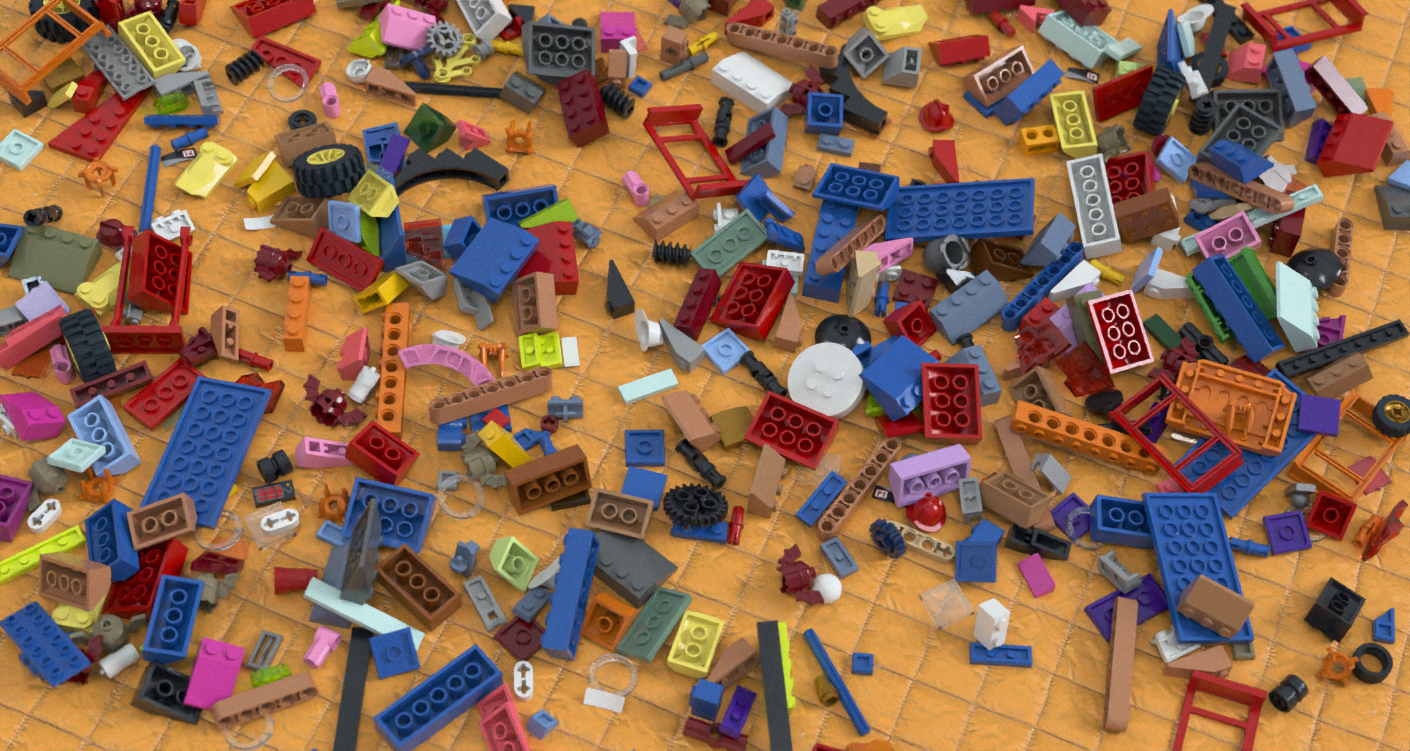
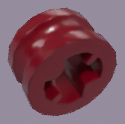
M549 414L541 418L540 427L542 432L545 430L553 434L557 431L558 420L554 415ZM547 422H551V427L547 426Z

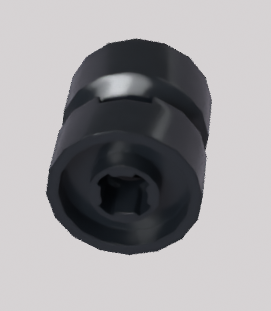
M283 449L272 453L271 458L264 457L256 461L258 470L266 484L278 480L280 475L284 477L293 472L292 464Z
M1289 674L1280 682V686L1277 685L1269 692L1268 696L1270 702L1277 710L1289 713L1309 692L1307 685L1301 678Z

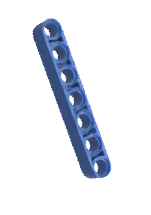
M1080 242L1069 243L1065 250L1060 252L1062 256L1056 263L1052 261L1002 310V328L1005 331H1015L1020 326L1022 318L1045 297L1048 298L1050 291L1083 261V244Z

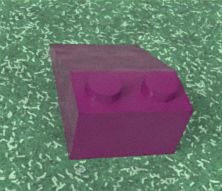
M0 474L1 541L11 543L21 525L34 482Z

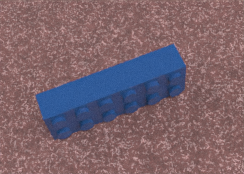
M823 199L804 279L802 296L835 303L839 302L846 265L838 272L820 276L816 271L815 264L824 253L855 227L858 206Z
M1224 254L1208 257L1192 269L1195 279L1202 284L1205 294L1212 299L1215 309L1218 313L1222 314L1225 324L1229 329L1233 330L1237 342L1243 345L1246 355L1251 361L1257 363L1268 359L1286 347Z
M569 527L568 534H565L563 545L565 546L564 553H561L559 557L560 571L556 573L554 584L556 585L555 593H552L550 596L551 610L545 618L547 628L546 632L541 636L540 643L550 658L574 661L600 541L594 531Z
M475 644L373 717L375 729L394 751H412L503 684L502 672L482 649Z

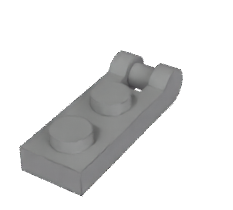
M1198 198L1189 201V207L1200 214L1236 204V200L1233 198Z
M482 575L463 583V587L487 632L494 630V627L498 625L503 626L507 624L503 612ZM495 614L496 618L490 620L488 616Z

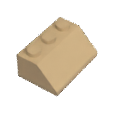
M855 250L846 287L849 317L855 316L869 306L870 299L874 298V284L878 282L877 271L881 270V260H878V252Z

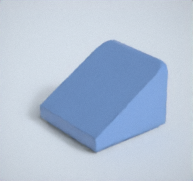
M542 709L530 717L526 729L539 740H542L558 724V721Z

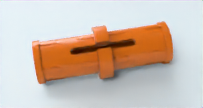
M1372 514L1367 523L1362 524L1360 532L1352 540L1357 548H1363L1367 541L1374 537L1376 529L1383 522L1382 517L1378 514Z

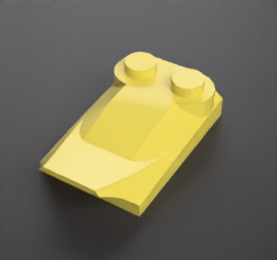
M921 4L888 9L872 6L862 13V19L866 28L871 31L878 41L920 34L924 23L928 20V16Z
M206 142L201 145L200 153L177 178L174 186L206 200L237 166L238 159L228 149L213 142Z
M370 169L366 171L357 186L347 197L353 204L360 205V209L371 217H389L399 203L394 186Z
M131 256L129 262L124 301L126 300L129 287ZM122 260L91 282L80 284L77 287V293L74 294L75 299L87 309H93L95 316L100 320L115 309Z
M109 590L93 611L89 612L60 602L58 608L52 613V619L65 633L74 630V633L83 631L86 634L93 635V625L101 616Z
M685 610L666 665L673 671L699 679L707 677L725 621L697 611Z

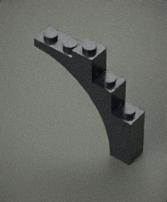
M843 44L838 55L837 67L832 69L820 67V78L824 80L825 84L830 86L829 92L831 94L843 95V121L879 135L886 125L888 112L868 101L855 86L849 71L850 62L843 54L847 44Z
M418 148L408 155L407 167H404L401 173L394 178L397 197L419 184L440 179L475 181L498 191L509 181V169L477 148L468 152L464 158L448 148L438 153L436 158H433Z

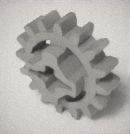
M439 21L438 24L433 23L431 28L429 27L425 39H427L426 45H430L431 50L435 51L434 56L440 54L441 59H443L444 55H446L450 59L452 55L455 57L462 49L461 46L464 41L461 39L463 34H458L460 28L455 29L454 23L450 26L448 21L445 24Z

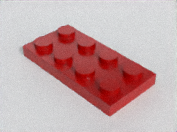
M1145 65L1093 87L1092 94L1096 120L1101 122L1139 106L1153 76V66Z
M320 227L306 261L359 291H363L376 281L385 261L325 227Z
M179 358L124 404L123 409L150 431H153L187 402L198 376H206L194 367H190L182 358Z

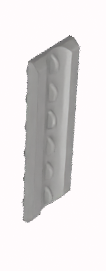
M107 24L106 28L112 32L108 38L98 32L83 44L81 48L124 101L137 92L156 84V82L111 26Z

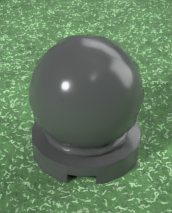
M950 234L943 238H937L929 242L925 247L923 253L924 264L933 273L944 269L961 270L969 264L967 259L970 249L962 236L958 237L955 234Z

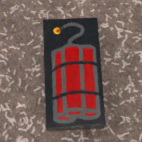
M292 479L252 488L256 508L296 500Z

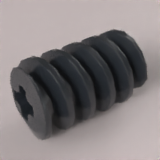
M251 49L248 53H244L242 57L232 61L231 64H227L225 72L230 82L237 86V80L243 82L242 76L248 79V72L254 75V69L260 71V66L264 68L265 63L262 57L255 50Z
M614 83L605 85L600 89L604 104H607L609 108H612L614 112H617L624 119L631 116L636 103L634 98L630 99L631 96L625 95V92L620 91L619 87H615Z
M1201 97L1197 100L1188 124V129L1191 133L1205 135L1210 131L1218 110V106L1213 99Z
M655 240L652 259L654 257L655 263H658L661 259L662 264H666L667 260H669L670 265H673L676 260L677 266H680L683 261L684 267H688L692 245L687 249L685 243L680 248L679 243H676L675 247H673L672 242L665 246L663 240L660 245Z

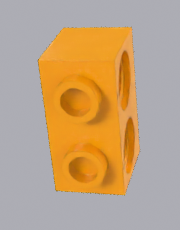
M1055 125L1027 127L1020 130L1018 137L1023 156L1057 152L1060 144Z

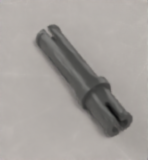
M705 51L693 57L689 56L685 61L660 71V78L665 82L690 69L694 70L697 66L708 62L709 56Z

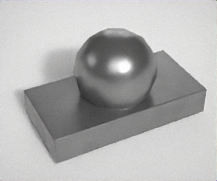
M1295 483L1285 488V495H1290V503L1297 509L1307 507L1310 501L1309 495L1316 492L1315 484Z

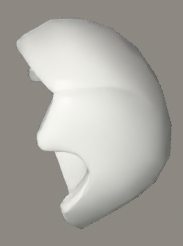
M357 59L349 63L345 71L347 77L352 82L357 84L364 83L372 66L368 60Z
M826 573L814 579L811 591H820L824 604H831L840 598L842 585L835 575Z

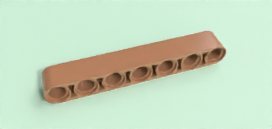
M738 22L729 23L726 27L728 43L731 45L827 69L835 68L838 65V50L833 45Z
M1201 162L1192 164L1188 168V175L1192 180L1273 214L1289 212L1294 208V200L1291 196L1253 180L1243 184L1211 163Z
M877 215L862 220L816 261L817 273L820 276L840 271L853 259L855 250L862 251L886 230V219L884 216Z
M541 366L435 398L429 402L430 422L435 425L448 423L548 392L552 389L553 371L550 367Z
M1011 414L995 420L996 428L1014 475L1042 490L1035 471L1031 470L1032 462L1021 434L1009 429ZM1049 507L1044 511L1038 522L1033 525L1034 528L1045 532L1057 529Z
M897 437L886 438L820 519L817 528V538L821 542H827L838 534L888 471L890 463H894L898 458L901 442Z
M1117 596L1114 601L1103 728L1125 733L1129 720L1138 601Z

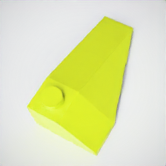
M396 0L391 4L399 6L400 1ZM382 11L375 17V21L364 29L365 32L352 41L347 48L349 52L373 58L377 55L382 56L387 51L386 47L388 44L382 43L379 16Z

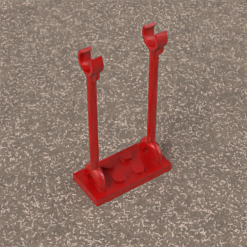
M124 226L122 233L124 249L114 318L110 322V326H102V332H104L111 349L110 352L111 354H180V349L186 345L182 326H179L188 250L193 242V235H190L191 226H181L180 228L181 252L173 315L169 326H121L132 241L136 237V234H133L134 226Z

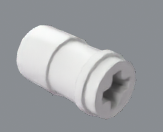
M367 366L362 368L352 388L348 390L347 395L359 403H363L366 400L368 393L380 378V374L375 371L376 368L373 366L372 368Z
M131 643L126 644L120 650L98 661L101 667L99 673L101 675L105 674L108 679H111L141 658Z

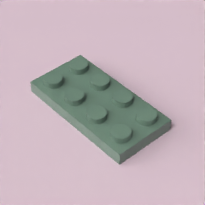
M745 209L693 250L690 256L701 268L715 269L720 278L768 240L767 230L748 209Z
M658 586L616 646L615 650L617 653L650 663L693 600L691 595Z

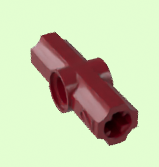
M690 716L683 730V735L706 742L709 747L714 749L723 748L729 751H745L749 736L741 733L738 739H735L718 731L721 723L715 722L711 724ZM717 733L721 737L714 738L712 737V734Z

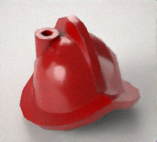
M934 99L932 102L924 105L919 113V122L927 131L941 132L950 130L954 125V118L949 112V105L942 103L939 99Z
M926 492L923 498L919 499L916 503L910 504L906 510L908 520L918 529L925 532H935L941 529L945 524L947 516L942 500L937 496L932 497L933 495L930 492Z

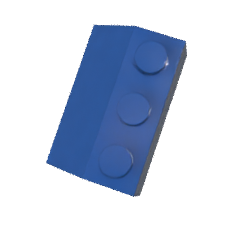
M1222 139L1208 148L1213 165L1243 184L1250 182L1274 167V163L1242 144Z

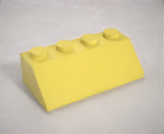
M151 11L118 22V36L153 79L169 73H176L185 64V57Z
M1075 91L1049 94L1062 151L1076 159L1096 155L1098 144L1085 92Z

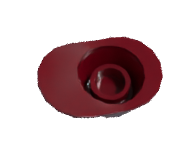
M117 219L101 221L96 239L99 240L101 245L120 251L124 247L122 233L125 225ZM133 229V234H136L137 236V231Z

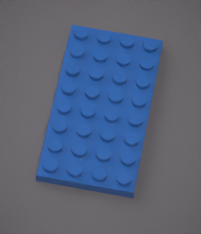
M1022 178L899 187V195L895 203L888 207L885 242L910 237L914 238L913 242H926L943 238L950 234H955L958 237L962 236L964 239L1033 235L1035 179Z
M1275 368L1265 377L1281 381L1285 384V388L1297 394L1281 455L1266 456L1240 448L1244 464L1206 492L1217 493L1221 512L1230 520L1318 435L1297 432L1301 394H1307ZM1202 437L1174 466L1210 439ZM1217 442L1180 472L1193 484L1232 453L1221 442Z
M198 376L139 508L185 493L194 501L197 514L196 526L214 530L270 400L271 390Z
M1145 492L1142 495V500L1177 644L1251 643L1254 641L1249 616L1241 630L1231 639H1228L1176 611L1182 591L1200 574L1243 596L1217 493Z

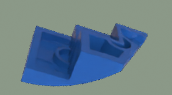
M397 122L362 130L368 162L380 164L392 133L400 135ZM405 155L399 169L407 167Z

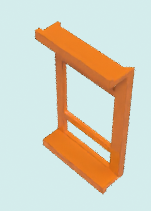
M50 0L0 42V52L4 50L34 74L20 84L0 69V86L27 106L32 102L28 94L32 87L95 34L100 32L108 38L112 32L106 28L104 22L101 23L72 0ZM63 2L66 8L88 23L90 27L81 33L54 13L52 9ZM47 14L77 38L40 69H37L11 49L9 45Z
M1353 388L1340 404L1339 422L1344 415L1348 416L1388 442V447L1364 478H1362L1318 449L1328 436L1317 435L1297 457L1286 476L1297 483L1315 484L1316 492L1313 494L1316 496L1319 490L1334 492L1355 503L1408 434L1405 437L1399 438L1388 437V435H1384L1380 430H1377L1376 426L1351 411L1350 408L1352 407L1373 421L1372 412L1375 405L1358 395ZM1315 454L1359 484L1349 494L1305 464Z

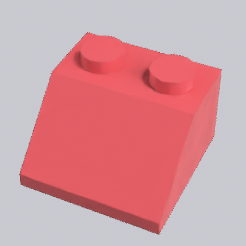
M1247 43L1230 52L1227 65L1228 72L1225 79L1260 84L1266 45Z
M362 328L347 336L345 345H341L340 354L342 361H338V372H341L342 380L356 381L364 366L368 367L370 355L368 328Z

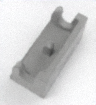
M210 78L198 81L193 80L203 115L223 114L215 85L204 86L205 84L212 83V80Z
M1035 454L1031 470L1034 472L1039 465L1038 472L1052 484L1050 490L1053 493L1057 490L1058 494H1064L1072 477L1051 454Z
M978 477L958 479L965 524H970L972 517H977L978 521H981L983 510Z
M1115 551L1099 556L1098 571L1124 594L1142 584V580L1139 578L1141 575L1138 572L1132 574L1115 557Z

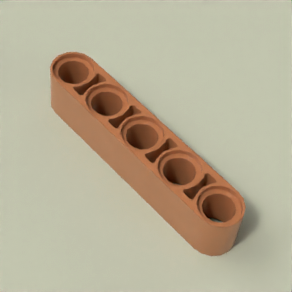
M1340 218L1332 232L1331 251L1339 257L1342 271L1339 279L1327 288V292L1330 296L1337 298L1343 295L1349 282L1354 225L1348 218Z
M301 672L220 700L211 706L210 711L217 728L224 730L310 700L317 695L318 690L309 672Z

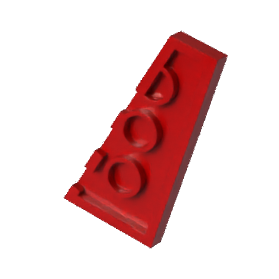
M262 36L258 37L251 48L262 57L264 62L304 91L322 64L321 60Z

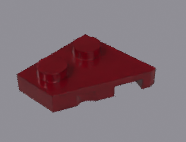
M200 327L198 334L195 337L192 336L188 340V344L180 349L179 356L192 367L218 356V352L212 335L204 327Z
M205 551L191 563L190 570L233 574L240 572L244 568L245 560Z

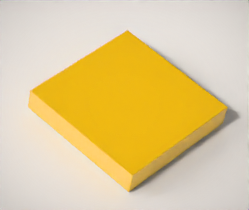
M270 151L253 158L234 185L237 188H241L258 181L276 155Z

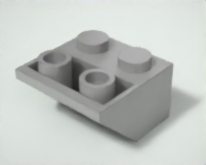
M904 46L890 53V56L884 63L882 83L916 88L922 49Z

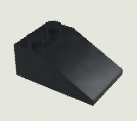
M1331 577L1310 608L1304 621L1311 627L1323 632L1329 639L1340 643L1355 621L1366 599Z
M155 660L145 667L130 703L131 706L147 713L192 725L197 724L202 711L200 708L183 704L190 676Z

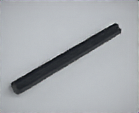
M404 82L415 93L503 99L499 96L503 88Z

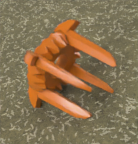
M511 121L510 127L505 128V132L508 135L506 139L508 147L505 150L507 152H526L532 154L534 150L531 149V136L535 131L532 129L531 121L528 122L526 132L522 129L515 131L516 121ZM520 137L525 142L518 144L515 142V138Z
M95 157L94 161L79 172L78 178L83 177L87 188L92 190L91 183H97L98 189L104 197L102 182H107L110 179L112 186H115V172L119 171L117 167L110 166L107 162ZM97 170L99 176H95L93 173Z
M500 342V344L480 343L477 348L480 350L478 357L481 358V364L487 368L488 357L491 360L493 357L495 360L499 358L500 377L502 378L505 373L506 358L510 357L507 352L509 346L504 342Z
M1230 400L1222 410L1226 412V433L1229 434L1232 430L1235 416L1238 414L1240 417L1245 415L1243 437H1245L1252 428L1255 410L1259 411V407L1252 402L1247 404Z
M89 466L86 473L89 480L86 483L84 480L81 481L82 494L78 498L92 502L104 501L107 504L110 502L109 498L113 494L114 485L118 482L119 478L117 475L112 477L107 468H104V477H94ZM99 484L100 492L93 491V487Z
M325 484V490L322 491L325 498L319 500V512L315 513V516L317 518L324 517L332 521L340 520L344 523L351 495H348L345 487H342V495L337 493L330 494L328 485ZM337 502V510H331L329 505Z
M1331 647L1326 648L1328 655L1322 662V670L1316 673L1317 677L1323 676L1325 679L1341 681L1345 688L1348 687L1346 679L1352 673L1355 662L1359 661L1358 657L1349 658L1348 655L1342 652H1333ZM1341 662L1344 665L1343 670L1339 673L1334 672L1331 668L1333 663Z

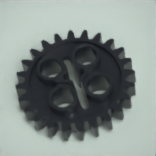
M690 483V486L682 484V487L676 485L675 489L670 488V491L666 492L663 510L666 511L665 515H670V520L676 519V524L683 522V526L690 524L691 528L695 525L699 529L702 528V525L709 528L710 524L716 526L717 522L722 523V519L726 518L728 501L725 500L726 496H721V491L715 492L716 488L708 489V485L701 487L700 483L697 486H694L692 483Z

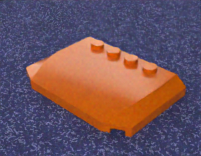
M1205 359L1194 363H1182L1176 386L1239 448L1266 456L1281 455L1297 397L1295 392H1290L1285 388V384L1279 380ZM1178 399L1170 403L1165 420L1166 424L1173 429L1211 439L1214 436ZM1230 400L1247 404L1252 402L1259 407V411L1255 410L1252 428L1245 437H1243L1245 415L1240 417L1238 414L1235 416L1232 430L1229 434L1225 431L1226 412L1222 410Z

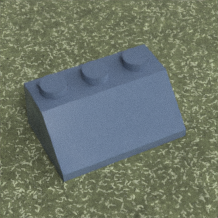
M1059 212L1039 231L1020 263L1035 266H1048L1052 261L1056 263L1062 256L1060 252H1063L1068 246L1066 242H1069L1074 236L1073 231L1076 225Z
M981 345L964 348L944 362L950 364H978L981 407L999 402L1002 389Z

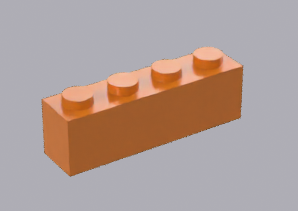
M290 276L283 333L285 351L305 352L311 298L309 276Z

